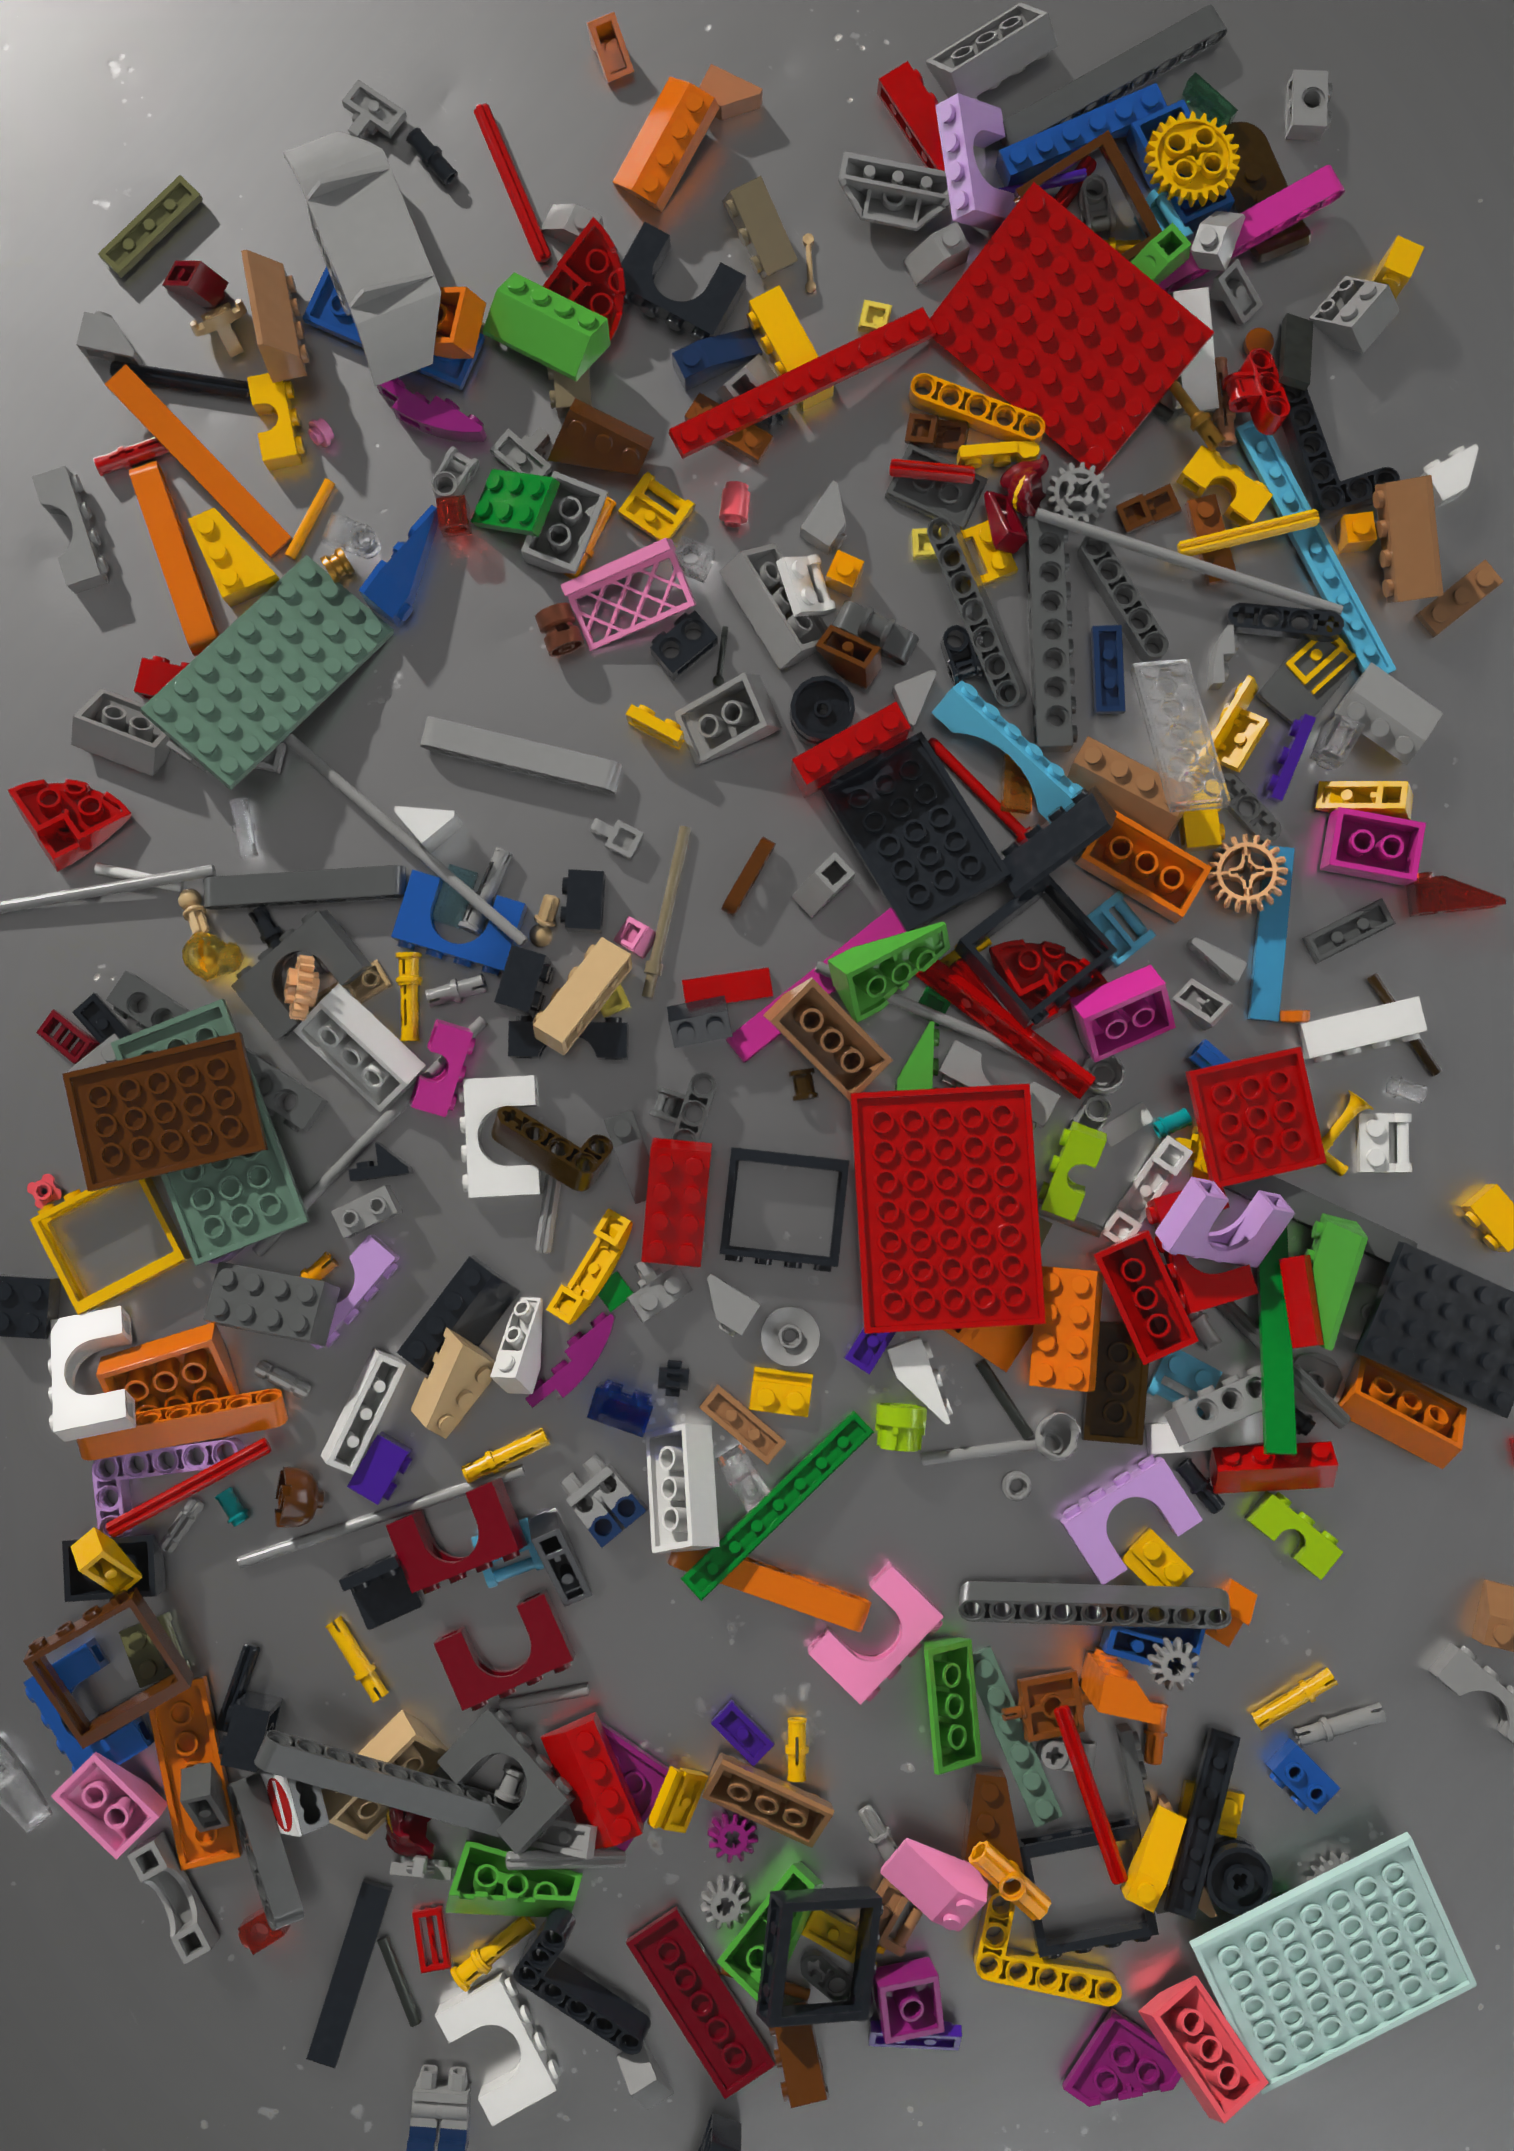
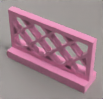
M661 539L561 584L565 596H568L590 651L696 606L676 556V548L672 539ZM670 558L674 568L670 580L655 575L660 562ZM653 566L651 572H648V571L645 570V569H647V568ZM638 572L649 576L644 592L629 586L633 575ZM676 576H677V578H678V580H679L680 585L677 584V583H674V582H675V579H676ZM624 578H627L625 584L618 582ZM654 578L668 584L662 600L648 594ZM616 584L623 587L618 603L603 598L607 586ZM673 586L683 590L687 602L679 606L667 602ZM600 590L599 595L593 594V592ZM628 590L642 595L636 612L622 606ZM586 595L597 599L591 615L582 612L577 599ZM646 598L661 603L657 615L649 618L640 614ZM601 602L616 607L610 623L596 617ZM665 606L672 608L663 612ZM620 609L634 615L629 628L622 629L615 626ZM584 617L589 618L588 625ZM639 617L645 619V621L637 624ZM594 621L608 626L604 639L594 642L590 632ZM613 629L620 631L611 635Z

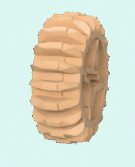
M1243 834V843L1238 844L1237 838L1233 836L1231 837L1232 847L1229 848L1224 842L1220 845L1221 849L1225 852L1224 854L1218 851L1213 852L1212 855L1218 862L1211 861L1208 862V865L1216 872H1210L1207 879L1217 880L1209 885L1210 891L1220 889L1216 893L1215 899L1219 901L1226 897L1223 904L1226 909L1230 907L1232 902H1235L1234 911L1236 913L1240 912L1241 905H1246L1247 914H1251V905L1253 904L1257 905L1259 911L1264 910L1261 902L1263 900L1270 906L1274 904V900L1270 896L1271 893L1281 897L1282 891L1276 885L1286 886L1287 880L1279 876L1288 874V868L1278 867L1284 864L1286 859L1284 856L1275 858L1280 852L1278 846L1270 851L1268 850L1271 840L1267 839L1262 845H1259V835L1254 836L1252 843L1248 842V834ZM1251 852L1263 856L1269 862L1271 868L1254 864L1251 860ZM1242 853L1241 862L1237 867L1229 868V871H1223L1226 863L1233 856ZM1245 861H1248V867L1251 868V872H1256V874H1251L1249 887L1246 886L1244 876H1239V874L1244 873V868H1246ZM1265 877H1272L1270 883L1263 891L1253 895V886L1257 881L1264 880ZM1223 880L1240 883L1243 886L1244 896L1230 891Z

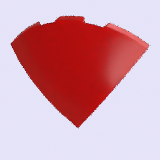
M593 217L557 263L558 266L543 284V287L608 318L611 341L618 329L623 314L622 309L626 294L624 269L621 266L617 248L610 235Z
M42 779L8 789V793L57 872L93 851L132 817L127 807L115 796L107 791L103 794L91 789L88 783L78 780L65 779V783L48 784Z
M1024 939L1000 943L989 948L996 972L1030 1010L1090 964L1085 958L1078 959L1067 953L1066 947L1048 941L1036 944L1025 943ZM1097 971L1091 976L1093 979L1091 983L1083 990L1079 991L1076 988L1069 993L1070 999L1108 982ZM1070 999L1060 1008L1054 1005L1049 1009L1048 1017L1036 1026L1032 1023L1028 1027L1034 1031L1072 1009Z

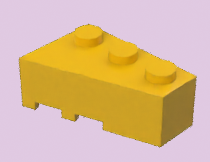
M214 507L187 519L218 590L230 608L267 592L280 580L276 573Z

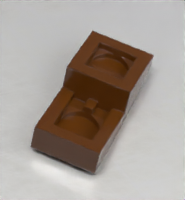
M910 413L905 443H911L926 449L957 454L959 447L967 444L970 426L968 422L940 420L938 415Z
M1170 483L1144 496L1142 493L1116 506L1127 533L1148 527L1182 512Z

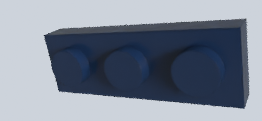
M1122 625L1092 626L1091 641L1095 715L1124 714L1126 708Z

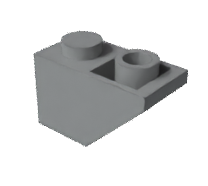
M758 354L716 392L726 402L776 378L777 375L762 356Z
M834 852L809 876L792 895V898L812 918L854 879L855 872Z

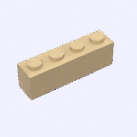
M601 937L596 945L592 944L586 951L584 960L579 967L575 966L570 971L564 986L554 991L544 1011L540 1010L534 1017L533 1030L535 1038L565 1056L632 969L631 954Z

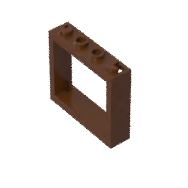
M1109 130L1015 190L1014 195L1016 198L1013 202L1016 205L1033 182L1041 186L1097 149H1100L1147 237L1121 255L1129 261L1132 260L1153 238L1162 232Z
M137 1587L128 1592L122 1590L110 1598L109 1603L102 1607L96 1605L82 1615L83 1618L74 1623L68 1621L56 1629L55 1634L45 1638V1636L34 1640L28 1646V1652L23 1660L82 1749L191 1687L194 1676L193 1672ZM130 1607L173 1674L89 1721L45 1655Z

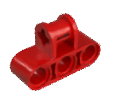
M1263 348L1251 350L1239 371L1229 374L1221 382L1222 389L1227 392L1229 398V410L1235 413L1250 412L1255 428L1264 435L1275 434L1290 412V404L1283 384L1279 383V373L1271 353Z

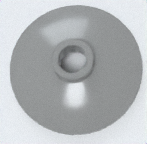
M783 1307L774 1311L767 1317L761 1329V1344L765 1353L771 1360L783 1366H798L807 1362L813 1357L819 1346L820 1331L817 1322L808 1312L801 1308ZM788 1330H792L796 1334V1338L791 1342L784 1338Z

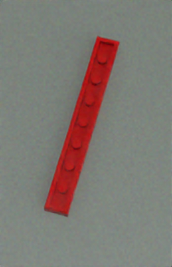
M939 959L926 971H919L915 974L925 984L1078 1099L1083 1097L1095 1081V1076L1031 1028L1027 1027L1024 1029L1011 1013Z

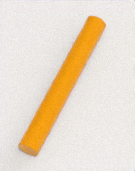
M324 479L284 554L292 560H295L335 486V483L329 479Z

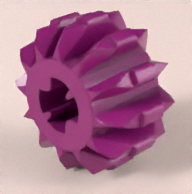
M722 1810L723 1820L713 1817L712 1824L714 1827L708 1828L707 1835L712 1838L709 1841V1848H718L716 1851L717 1858H721L726 1853L728 1863H732L733 1855H737L738 1860L742 1862L744 1861V1852L753 1854L754 1847L752 1844L758 1843V1835L753 1833L757 1830V1824L753 1822L748 1823L750 1819L743 1816L740 1818L739 1814L734 1812L733 1816H729L726 1810ZM731 1831V1834H733V1831L738 1832V1839L735 1840V1837H733V1840L728 1839V1832Z

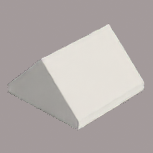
M395 806V813L429 853H432L462 828V820L452 810Z

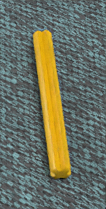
M1316 509L1183 540L1177 544V551L1191 557L1315 527L1320 523L1319 513Z

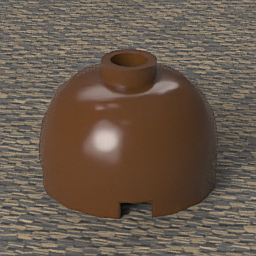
M283 1467V1470L280 1471L275 1498L278 1499V1509H275L276 1527L293 1528L303 1526L314 1518L317 1508L322 1509L324 1491L318 1490L316 1478L305 1469Z

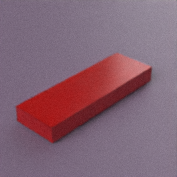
M769 967L682 980L685 1003L725 995L726 1004L773 997Z
M1310 1255L1279 1259L1292 1349L1324 1345Z

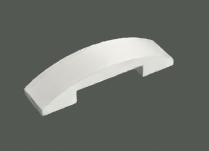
M1167 1135L1132 1181L1105 1223L1101 1233L1115 1243L1137 1234L1143 1220L1147 1216V1202L1162 1195L1173 1177L1177 1176L1193 1151Z
M1262 1411L1180 1447L1168 1421L1144 1424L1147 1454L1212 1450L1215 1447H1234L1263 1442Z

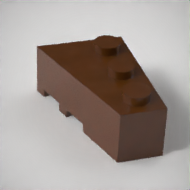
M575 398L547 461L638 475L654 437Z
M972 1765L961 1858L969 1862L968 1857L971 1855L972 1848L979 1842L987 1840L1008 1860L1016 1862L1024 1874L1006 1776L1001 1768Z

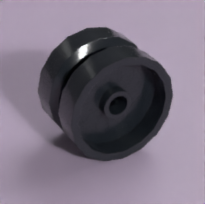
M826 675L811 677L802 682L794 692L790 704V722L794 733L806 745L813 747L849 728L852 725L855 713L854 697L848 687L840 680ZM821 709L827 711L826 714H819Z
M1229 1836L1216 1838L1204 1882L1206 1891L1215 1904L1229 1914L1242 1915L1266 1903L1272 1893L1273 1876L1270 1866L1251 1842L1240 1836H1237V1838Z

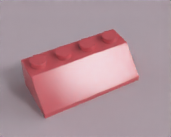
M1192 1976L1159 1992L1138 2011L1209 2118L1225 2124L1269 2084L1197 1976Z

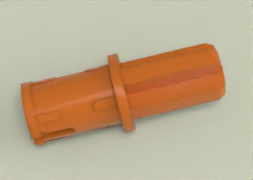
M1150 1702L1161 1718L1160 1725L1147 1723V1729L1143 1731L1146 1733L1144 1762L1151 1765H1160L1162 1763L1164 1737L1168 1736V1733L1165 1732L1168 1705Z

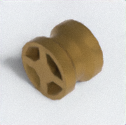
M341 547L335 549L334 554L331 556L325 555L320 558L335 584L341 581L342 576L355 573Z

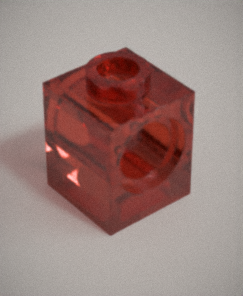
M465 495L436 498L438 524L443 537L472 535L470 507Z
M261 1908L245 1918L238 1927L239 1939L242 1945L247 1949L249 1948L254 1955L285 1936L291 1925L272 1931L267 1922L264 1909ZM256 1924L265 1925L268 1933H259L256 1929Z

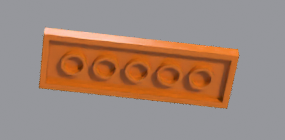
M207 1676L193 1678L189 1689L149 1711L181 1871L240 1858L243 1855L237 1822L228 1796L227 1785L229 1783L226 1768L220 1765L222 1755L218 1754L220 1739L215 1726L216 1720ZM212 1762L222 1780L230 1826L200 1833L180 1802L181 1769L192 1767L198 1763Z

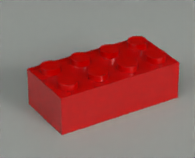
M653 1138L650 1149L641 1262L701 1267L712 1143Z

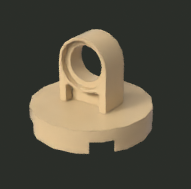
M242 299L234 301L236 305L234 307H231L230 303L227 302L201 315L203 322L200 324L196 320L190 323V327L197 337L217 330L231 358L244 352L230 324L247 312Z

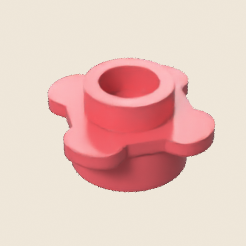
M44 1174L41 1180L30 1182L27 1186V1192L33 1195L37 1208L43 1209L42 1207L48 1203L60 1200L62 1197V1190L59 1189L58 1184L54 1181V1176L51 1174ZM44 1188L47 1189L46 1194L42 1193V1190Z

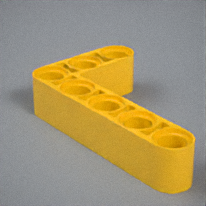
M993 1884L988 1887L987 1902L981 1910L973 1950V1962L977 1974L982 1979L1102 2006H1113L1120 2001L1122 1997L1121 1986L1115 1974L1107 1968L1061 1958L1046 1959L1045 1957H1039L1037 1953L1007 1947L1015 1904L1011 1901H1006L1002 1906H994L992 1904L993 1900L1001 1895ZM997 1926L1001 1928L997 1936L992 1937L986 1934L990 1927ZM985 1957H993L995 1959L991 1966L984 1967L980 1964ZM1016 1963L1025 1965L1019 1973L1010 1971L1011 1967ZM1044 1970L1054 1971L1051 1978H1040ZM1073 1977H1083V1981L1079 1985L1073 1986L1069 1984ZM1106 1982L1113 1984L1109 1991H1099L1102 1984Z

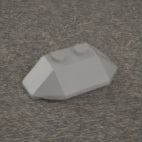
M844 151L838 182L860 220L918 231L950 206L945 171Z

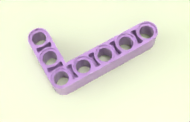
M225 1437L94 1460L92 1464V1479L98 1530L111 1537L106 1529V1523L132 1509L129 1479L205 1470L225 1459L222 1452L225 1444L230 1445L234 1449V1453L245 1448L243 1442L236 1437ZM195 1448L203 1451V1463H198L194 1460L193 1451ZM165 1452H169L174 1456L175 1461L172 1467L164 1463L163 1456ZM135 1456L142 1457L145 1462L142 1471L134 1466ZM107 1459L114 1463L115 1471L113 1474L107 1473L104 1468V1463ZM109 1489L115 1491L118 1495L116 1504L108 1500L107 1493ZM133 1528L123 1532L122 1534L116 1537L128 1536Z

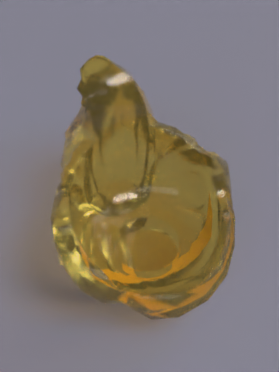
M193 933L182 949V959L187 968L206 982L224 974L235 973L239 970L244 960L241 947L236 942L232 943L229 941L226 943L221 938L209 933Z

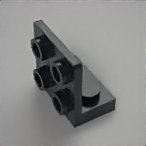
M396 1552L352 1571L339 1580L343 1592L351 1590L368 1630L414 1611L423 1605L418 1591L411 1593Z

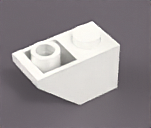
M1477 444L1467 449L1464 445L1449 453V458L1445 461L1440 462L1437 459L1423 468L1424 473L1421 476L1432 475L1435 509L1456 499L1468 488L1479 450Z

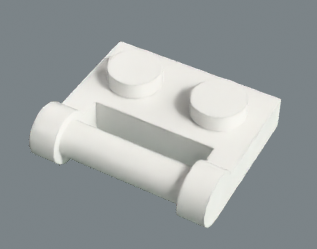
M819 554L805 557H782L776 561L794 617L827 615L837 610L835 601L831 600L820 568L822 562Z
M1358 1113L1356 1115L1357 1172H1413L1412 1163H1409V1123L1412 1122V1113ZM1389 1123H1397V1163H1389Z

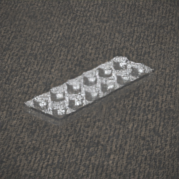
M1189 659L1132 663L1130 669L1170 813L1228 808L1231 801Z

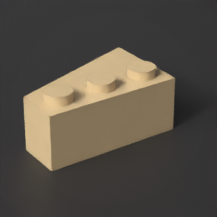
M446 1327L443 1334L445 1341L440 1352H435L432 1359L434 1366L429 1377H424L410 1409L428 1430L444 1439H447L493 1380L490 1375L495 1363L485 1350Z

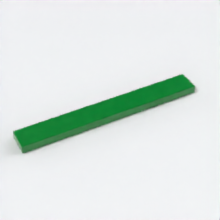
M1287 1226L1257 1268L1264 1454L1266 1455L1297 1454L1293 1349L1279 1259L1289 1257Z
M855 1411L851 1412L719 1541V1547L711 1548L680 1579L702 1601L840 1467L874 1431Z

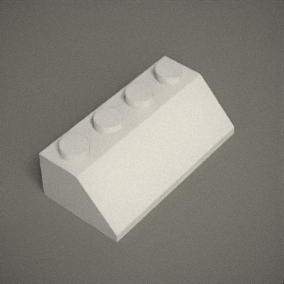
M339 983L306 1016L305 1021H302L293 1030L379 1112L426 1066Z
M684 1423L645 1433L652 1553L697 1551L719 1547L712 1425Z

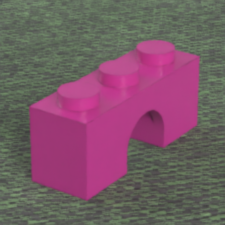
M439 1019L435 1020L427 1047L431 1052L444 1056L446 1066L444 1071L436 1077H425L418 1074L409 1101L412 1108L443 1117L447 1116L448 1110L453 1111L457 1101V1094L454 1093L457 1082L462 1083L467 1067L463 1065L466 1054H472L476 1038L472 1037L473 1032L469 1028Z

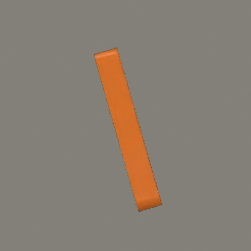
M156 460L130 469L129 475L187 643L192 654L198 656L220 634L160 464Z
M273 1388L135 1412L136 1428L77 1439L76 1441L81 1458L90 1461L277 1428L287 1422L288 1415L282 1391Z
M711 1548L697 1551L671 1552L667 1563L688 1572ZM746 1557L720 1583L857 1632H862L872 1604L871 1601L750 1557Z

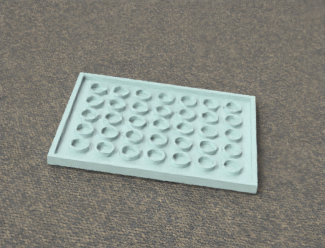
M1408 1832L1189 1941L1224 2017L1269 2082L1260 2091L1262 2095L1477 1986L1414 1841Z

